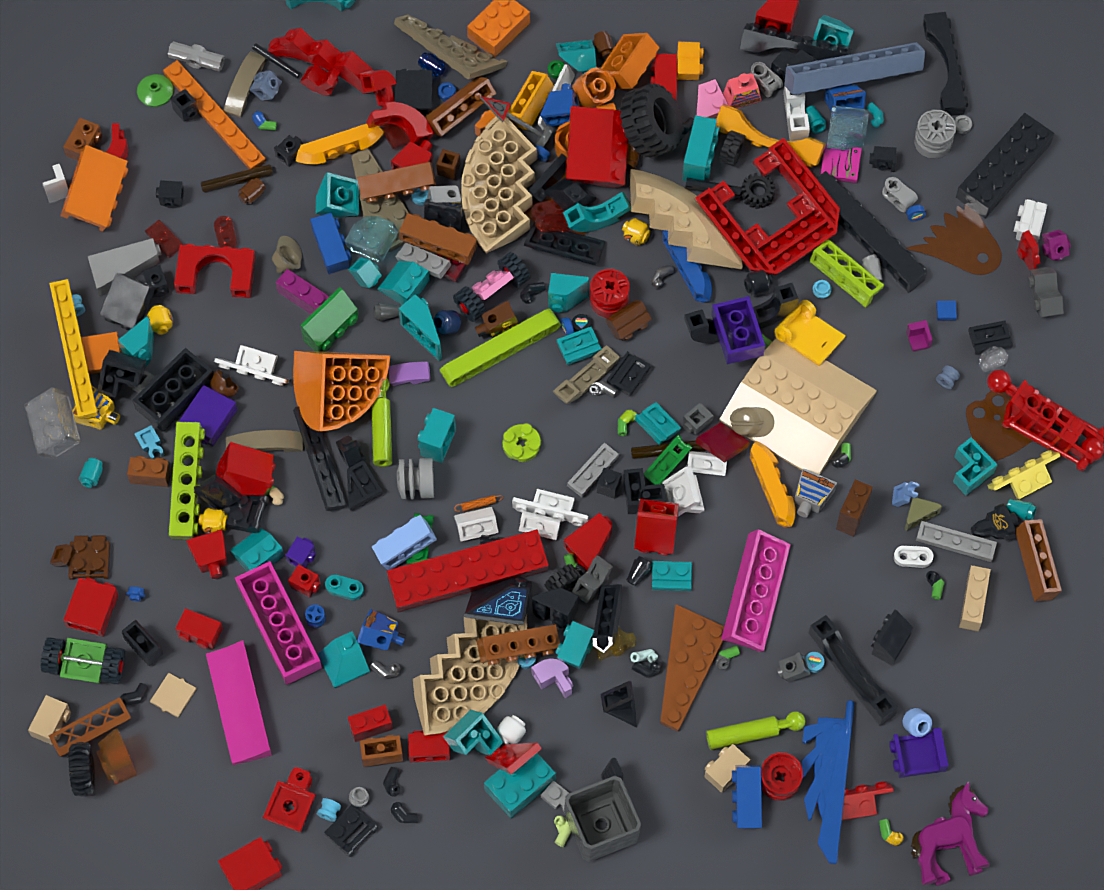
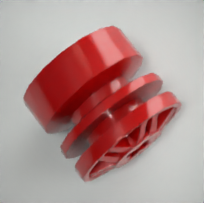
M605 269L593 276L590 283V305L595 313L608 318L629 304V281L622 272L615 269Z
M778 752L770 755L761 767L762 792L768 798L776 801L792 798L797 793L803 778V769L800 762L788 753ZM777 775L784 777L783 782L780 780L776 781Z

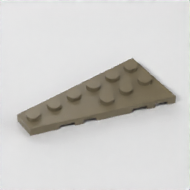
M407 14L395 18L394 25L400 28L402 32L408 34L413 40L419 42L467 79L506 68L508 61L504 59L498 61L492 58L493 54L479 52L476 46L453 35L450 37L443 35L442 30L438 28L436 30L427 27V23Z
M368 148L351 156L356 180H358L357 177L383 172ZM359 189L373 261L406 243L400 240L399 230L408 211L398 195L393 199L386 200L383 197L378 198L377 202L367 203V201L361 199Z

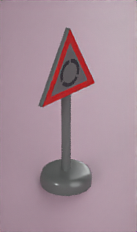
M480 96V99L502 123L505 117L510 118L538 135L536 145L544 147L554 127L547 125L540 132L508 113L511 103Z

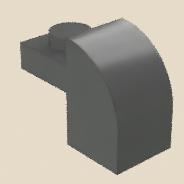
M597 555L593 559L588 571L578 579L572 593L578 595L581 600L588 604L598 595L601 586L606 585L613 566Z

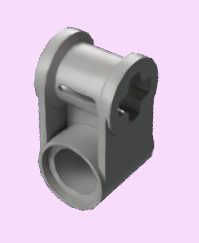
M756 62L751 66L750 73H753L759 90L766 97H771L772 92L783 86L780 77L774 74L764 63Z
M889 177L885 181L882 195L899 211L906 212L918 200L916 193L904 185L898 178Z

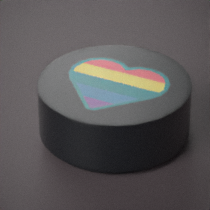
M585 314L576 315L572 319L574 331L577 332L591 327L590 318Z

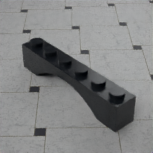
M946 12L924 14L923 28L926 40L932 43L940 52L947 68L948 78L946 86L941 92L940 108L950 116L964 115L965 109L968 107V98L964 96L965 84L960 79L961 66L957 65L958 52L953 47L955 39L954 34L950 33L951 20L947 18Z
M757 23L746 24L740 44L741 50L753 53L778 47L802 49L818 61L851 55L852 49L843 44L834 45L827 40L817 41L813 40L810 36L801 37L790 31L781 32L773 27H760Z
M825 615L811 624L809 629L810 636L879 726L894 717L898 707L889 695L862 669L828 616Z

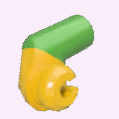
M888 819L879 821L883 840L892 845H899L903 841V835L891 831Z

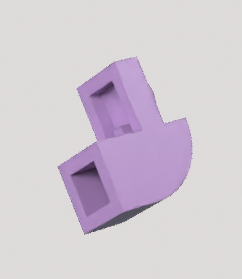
M546 659L531 667L532 675L541 689L555 682L564 698L572 695L573 684L567 676L569 675V668L564 662L557 659Z

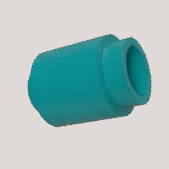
M89 458L84 463L79 476V481L83 486L87 488L97 486L103 471V463L100 460Z

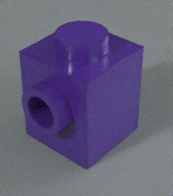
M297 536L285 555L287 563L295 567L299 564L306 568L308 563H312L316 557L313 542L307 538L302 539Z

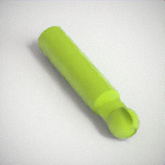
M387 378L383 380L380 388L381 392L371 405L373 464L378 467H387L392 464L390 400L386 399V391L390 384Z
M791 712L786 719L778 720L775 716L707 730L708 746L710 750L731 746L732 744L736 745L779 735L780 729L785 728L799 731L805 725V718L799 712Z

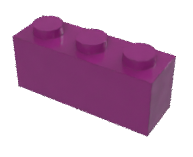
M288 269L276 281L277 292L309 314H312L329 298L328 295Z

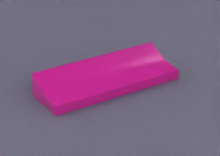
M759 529L748 533L721 640L739 644L758 652L764 651L791 544Z
M242 640L220 650L206 653L232 765L272 756L244 641Z

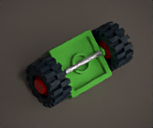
M48 637L45 640V646H43L41 654L42 663L40 665L42 672L57 675L60 673V677L97 684H100L101 680L102 682L119 684L125 666V650L107 647L106 644L71 638H67V642H65L64 639Z

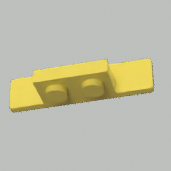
M1051 450L1043 452L1040 458L1026 461L1023 467L1009 470V474L992 479V483L987 486L989 489L997 490L1010 483L1016 498L1021 499L1052 482L1045 464L1059 458L1060 454Z

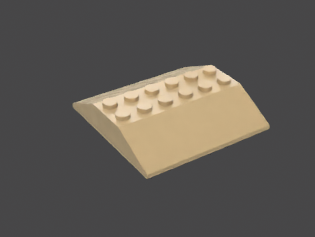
M776 338L764 350V356L757 359L742 380L719 421L732 427L730 415L735 409L740 407H762L767 409L774 418L772 431L764 437L747 438L765 445L772 453L798 469L803 470L805 468L820 475L877 393V390L827 360H824L818 366Z

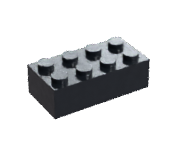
M184 348L132 400L134 407L163 432L191 404L203 385L206 387L211 385L214 372L192 352Z

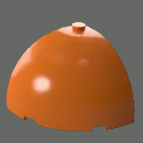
M294 351V392L297 406L300 407L302 418L306 424L316 431H329L341 428V426L349 422L351 423L362 416L375 402L381 392L380 388L383 380H386L390 355Z

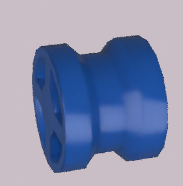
M311 605L306 609L305 617L310 627L319 628L324 625L326 617L321 606Z

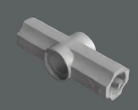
M173 41L169 46V58L186 62L192 68L199 69L205 67L219 72L223 68L225 57L209 52L200 45L194 44L191 47Z

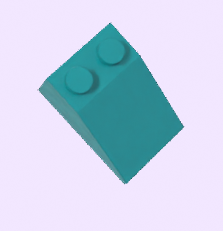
M415 294L399 308L400 325L440 361L442 359L441 345L428 307L429 305L425 299L419 298Z

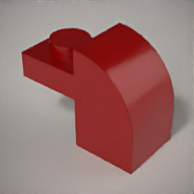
M314 64L307 68L300 83L321 95H331L339 80L337 77L340 71L333 68L326 72Z
M372 70L359 74L363 92L375 91L378 106H383L387 102H395L391 85L396 84V81L390 72L386 70Z

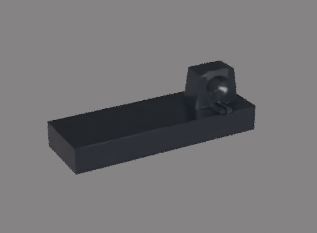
M561 154L528 190L532 195V199L539 204L548 195L542 186L567 159L564 154Z

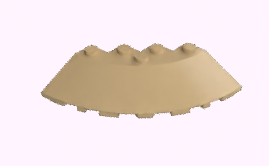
M496 116L488 123L481 135L476 138L472 149H470L462 174L461 197L465 218L473 236L477 238L478 244L486 253L515 241L530 230V219L524 212L533 206L532 195L526 189L535 183L534 171L529 165L537 160V149L507 117H505L502 123Z
M630 169L631 212L649 214L650 228L668 231V245L687 247V261L742 269L741 258L695 201L697 195L661 176Z
M527 614L524 625L464 617L465 633L453 634L447 637L448 654H437L430 658L431 675H420L413 678L414 698L424 735L440 734L449 731L470 709L485 713L503 695L514 678L519 664L517 661L507 662L506 659L499 660V664L488 666V662L481 663L476 640L481 637L526 630Z

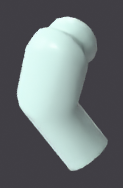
M648 649L634 652L630 658L633 662L648 660L652 663L653 660L658 659V655L654 650Z

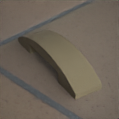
M252 51L248 53L232 83L224 106V113L241 118L247 105V97L250 93L249 89L254 82V77L259 72H262L267 61L265 57Z
M606 345L593 356V360L569 381L566 379L553 390V393L566 405L586 393L593 383L599 382L618 362L620 357Z
M261 430L226 437V448L230 442L260 451L284 450V453L303 451V439L298 431Z

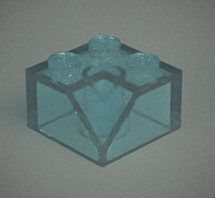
M832 105L827 148L847 150L863 146L869 110Z
M366 216L352 226L345 239V243L349 250L382 263L399 231L391 221L379 216Z

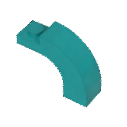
M621 192L597 206L585 207L577 203L564 211L563 214L570 229L578 232H590L608 227L620 221L619 217L630 211L631 206L625 193Z

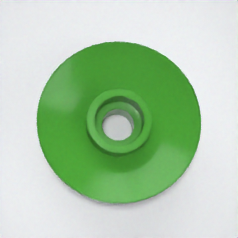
M159 74L143 78L137 87L139 100L150 107H159L166 104L172 98L174 91L171 81Z

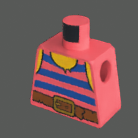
M743 73L739 77L728 80L723 96L729 106L740 108L761 101L759 87L753 73Z

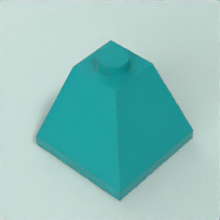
M823 15L819 19L813 40H827L834 45L843 44L849 47L854 30L840 20Z
M592 40L556 43L558 55L578 72L582 71V73H585L591 68L596 67L595 48Z
M327 172L316 195L315 214L325 215L332 213L333 218L359 215L358 180Z
M353 631L334 639L318 653L334 689L370 673Z

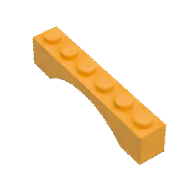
M726 104L721 105L716 118V127H719L720 132L728 134V132L733 130L746 135V139L752 141L751 144L762 147V145L770 147L779 141L778 139L768 137L754 128L746 119L742 110ZM811 137L787 141L806 166L813 167V165L819 164L826 143Z

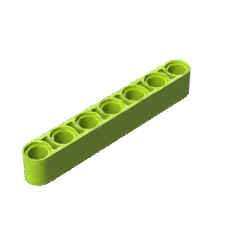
M550 308L543 310L441 367L440 373L450 387L457 386L560 328L561 323Z

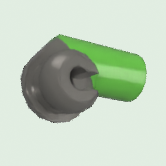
M737 646L719 652L716 660L718 669H727L730 658L740 655Z

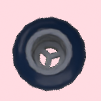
M454 310L439 311L433 319L436 331L442 335L455 334L461 327V318Z

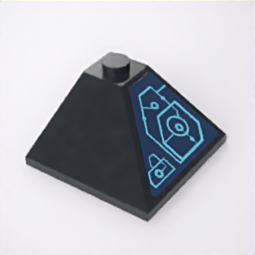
M522 577L512 578L472 591L464 617L524 625L530 603L532 581Z

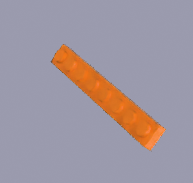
M178 60L163 69L164 75L180 92L186 89L196 100L198 113L248 169L259 167L266 162L265 157Z

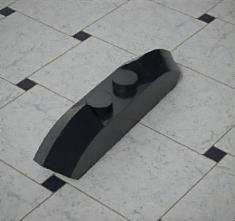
M622 584L601 586L593 633V646L603 653L611 648L617 639L622 608Z

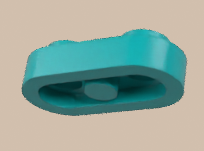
M331 575L325 581L326 590L331 595L351 601L359 600L363 596V585L358 580L340 575ZM334 581L338 582V585L333 586L331 584ZM351 587L357 588L355 591L350 590Z

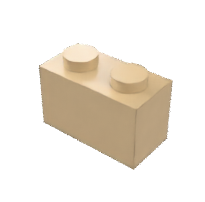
M46 695L28 729L30 735L53 745L48 735L61 729L64 722L66 723L69 720L71 712L68 704ZM61 734L55 736V740H58Z
M734 744L729 748L727 746L724 747L719 753L720 757L715 762L712 760L705 767V778L721 793L732 784V770H735V765H750V759Z

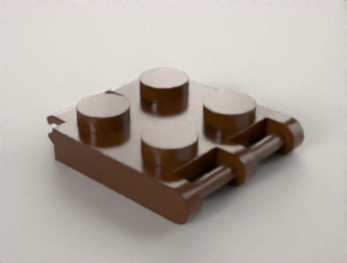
M88 535L74 536V542H70V546L73 548L69 561V580H73L76 577H104V579H108L110 542L106 541V535H92V541H89ZM74 572H86L83 574H74Z

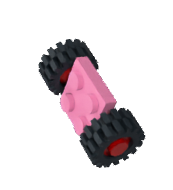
M509 252L497 261L501 271L494 270L486 276L487 279L482 283L481 281L472 286V289L465 286L453 295L454 302L461 310L460 312L469 321L475 322L482 314L486 313V308L480 300L487 299L507 282L519 288L530 279V273L525 268L526 265L521 262L520 258L518 259L516 254L514 255L513 252Z

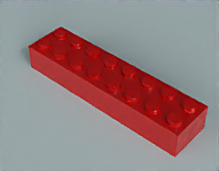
M538 529L390 569L387 570V577L398 613L467 594L512 578H525L548 571V562Z

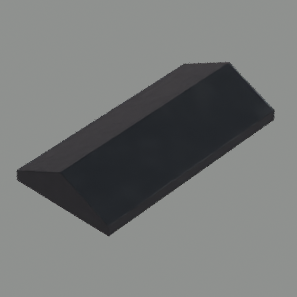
M537 222L533 223L524 243L525 247L596 265L599 262L605 245L604 240Z

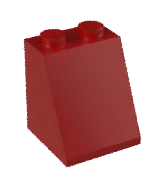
M768 0L757 11L755 23L764 28L773 27L781 32H792L800 0Z
M230 442L217 464L216 475L241 495H264L268 488L271 489L274 482L272 477L275 469V463H273L274 455Z
M640 499L634 549H638V551L643 553L654 551L661 555L673 554L679 509L678 503Z

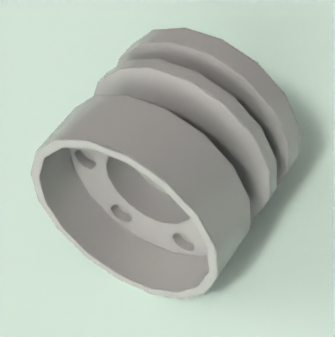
M942 110L925 112L918 121L914 144L917 151L925 157L935 159L949 153L956 132L954 119Z
M420 458L418 467H414L413 460L409 459V468H405V459H399L397 487L401 499H406V490H410L411 499H414L415 490H419L421 498H434L433 458Z

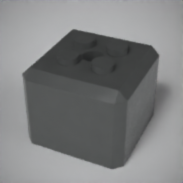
M613 776L567 794L564 804V815L583 859L592 861L637 843L641 822L621 778ZM598 821H604L607 827L604 830H599L595 824Z

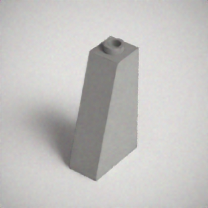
M152 238L88 256L99 297L109 292L116 273H124L134 278L143 273L142 271L160 263L158 258L161 255L159 244L155 245Z

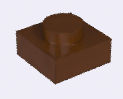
M68 544L56 546L50 564L56 567L67 565L71 559L73 547Z

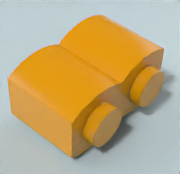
M678 41L677 80H699V75H703V64H700V59H703V48H700V42Z

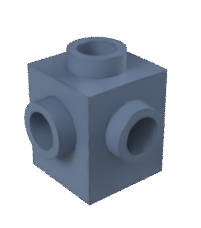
M272 71L259 72L254 77V82L249 90L262 101L270 100L278 93L282 81Z

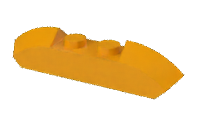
M367 124L303 144L298 150L296 162L320 164L325 163L327 159H335L339 155L353 153L357 149L364 150L378 141L384 131L379 126L369 128Z
M756 441L751 448L750 459L778 525L792 527L795 519L793 496L787 495L785 484H781L779 480L781 476L779 469L774 467L778 464L774 454L765 445Z

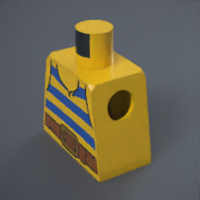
M93 386L92 390L98 415L79 420L76 405L71 412L73 422L97 429H103L107 422L116 425L120 419V415L113 412L115 409L113 401L106 395L97 393L98 390Z

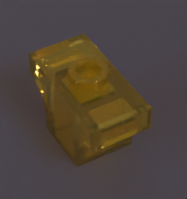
M619 627L615 644L605 653L597 649L599 660L601 661L613 655L615 657L620 656L625 650L635 647L636 638L634 633H625Z

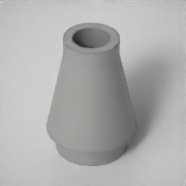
M875 254L863 258V268L880 282L883 281L880 258H877Z

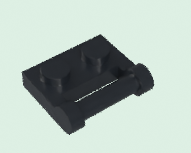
M241 495V499L231 505L225 523L226 528L259 533L261 518L265 506L268 505L269 498L264 495ZM253 505H258L253 521L247 523Z
M351 804L324 832V835L348 857H351L354 854V850L371 832L374 833L378 827ZM364 824L366 827L346 845L344 842Z

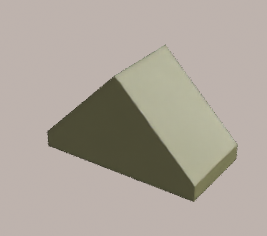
M916 497L913 498L905 530L909 531L920 525L921 521L926 522L939 515L942 506L935 502Z

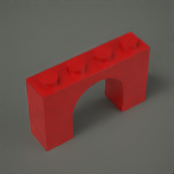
M180 245L174 282L176 293L195 294L197 277L200 270L207 264L219 262L226 264L232 269L230 286L232 297L251 298L256 262L254 250L250 248L235 249L229 246L221 248L211 245Z

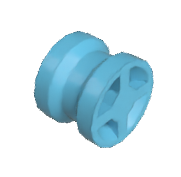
M77 294L72 295L76 316H80L85 312V307L81 304L82 298Z
M323 798L321 802L322 807L317 811V815L325 820L335 822L337 818L336 813L340 810L341 805L333 800Z

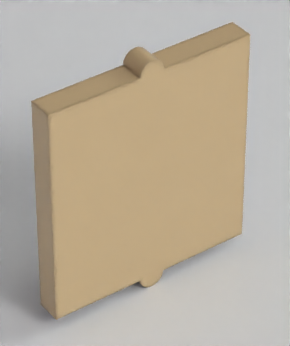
M168 673L150 700V703L161 708L163 712H168L178 718L196 691V688L186 683L183 678L179 679Z

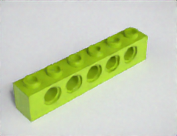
M176 422L169 537L171 539L189 540L198 535L199 526L196 523V516H199L200 504H197V497L199 496L194 493V486H200L198 485V480L202 478V466L199 465L200 459H203L204 455L201 440L205 438V429H202L201 424L197 422ZM188 440H195L192 447L185 446ZM188 458H192V465L185 466L184 461ZM191 477L192 482L188 485H184V478ZM190 496L191 500L189 503L183 504L181 503L182 498ZM183 515L190 516L186 523H181L180 518Z

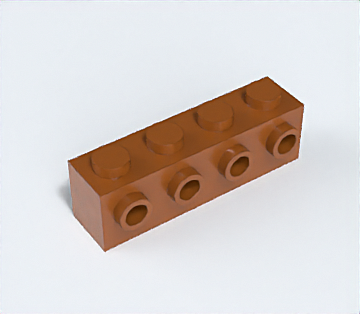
M478 76L425 118L429 122L433 133L442 136L484 103L480 96L491 98L496 92L488 78Z
M430 162L357 177L361 199L367 201V203L377 202L378 198L383 197L386 200L396 198L397 194L402 193L403 196L412 195L416 190L426 192L429 191V187L436 186Z
M407 213L399 230L401 241L469 265L477 248V238L472 234L461 233L453 227L442 226L433 220L428 221L417 214Z
M1042 519L1025 520L1015 529L1033 599L1034 601L1052 600L1062 590Z
M556 624L486 636L476 640L481 663L488 662V666L499 664V660L504 659L507 662L517 661L520 656L530 659L537 657V653H543V656L555 654L554 650L560 644Z

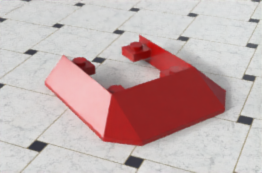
M784 138L770 146L768 151L753 160V164L763 177L778 169L798 195L787 202L786 205L796 219L770 237L766 235L758 223L745 232L741 229L723 206L735 197V194L725 181H722L712 189L708 188L695 197V201L750 271L764 270L767 274L773 275L779 274L833 237L837 232L840 211L838 205Z

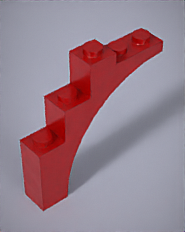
M302 28L290 29L284 37L274 38L269 43L267 51L276 57H291L304 60L326 70L335 68L340 71L339 77L346 80L363 94L374 92H363L359 74L372 71L373 69L353 51L341 53L327 39L315 41Z

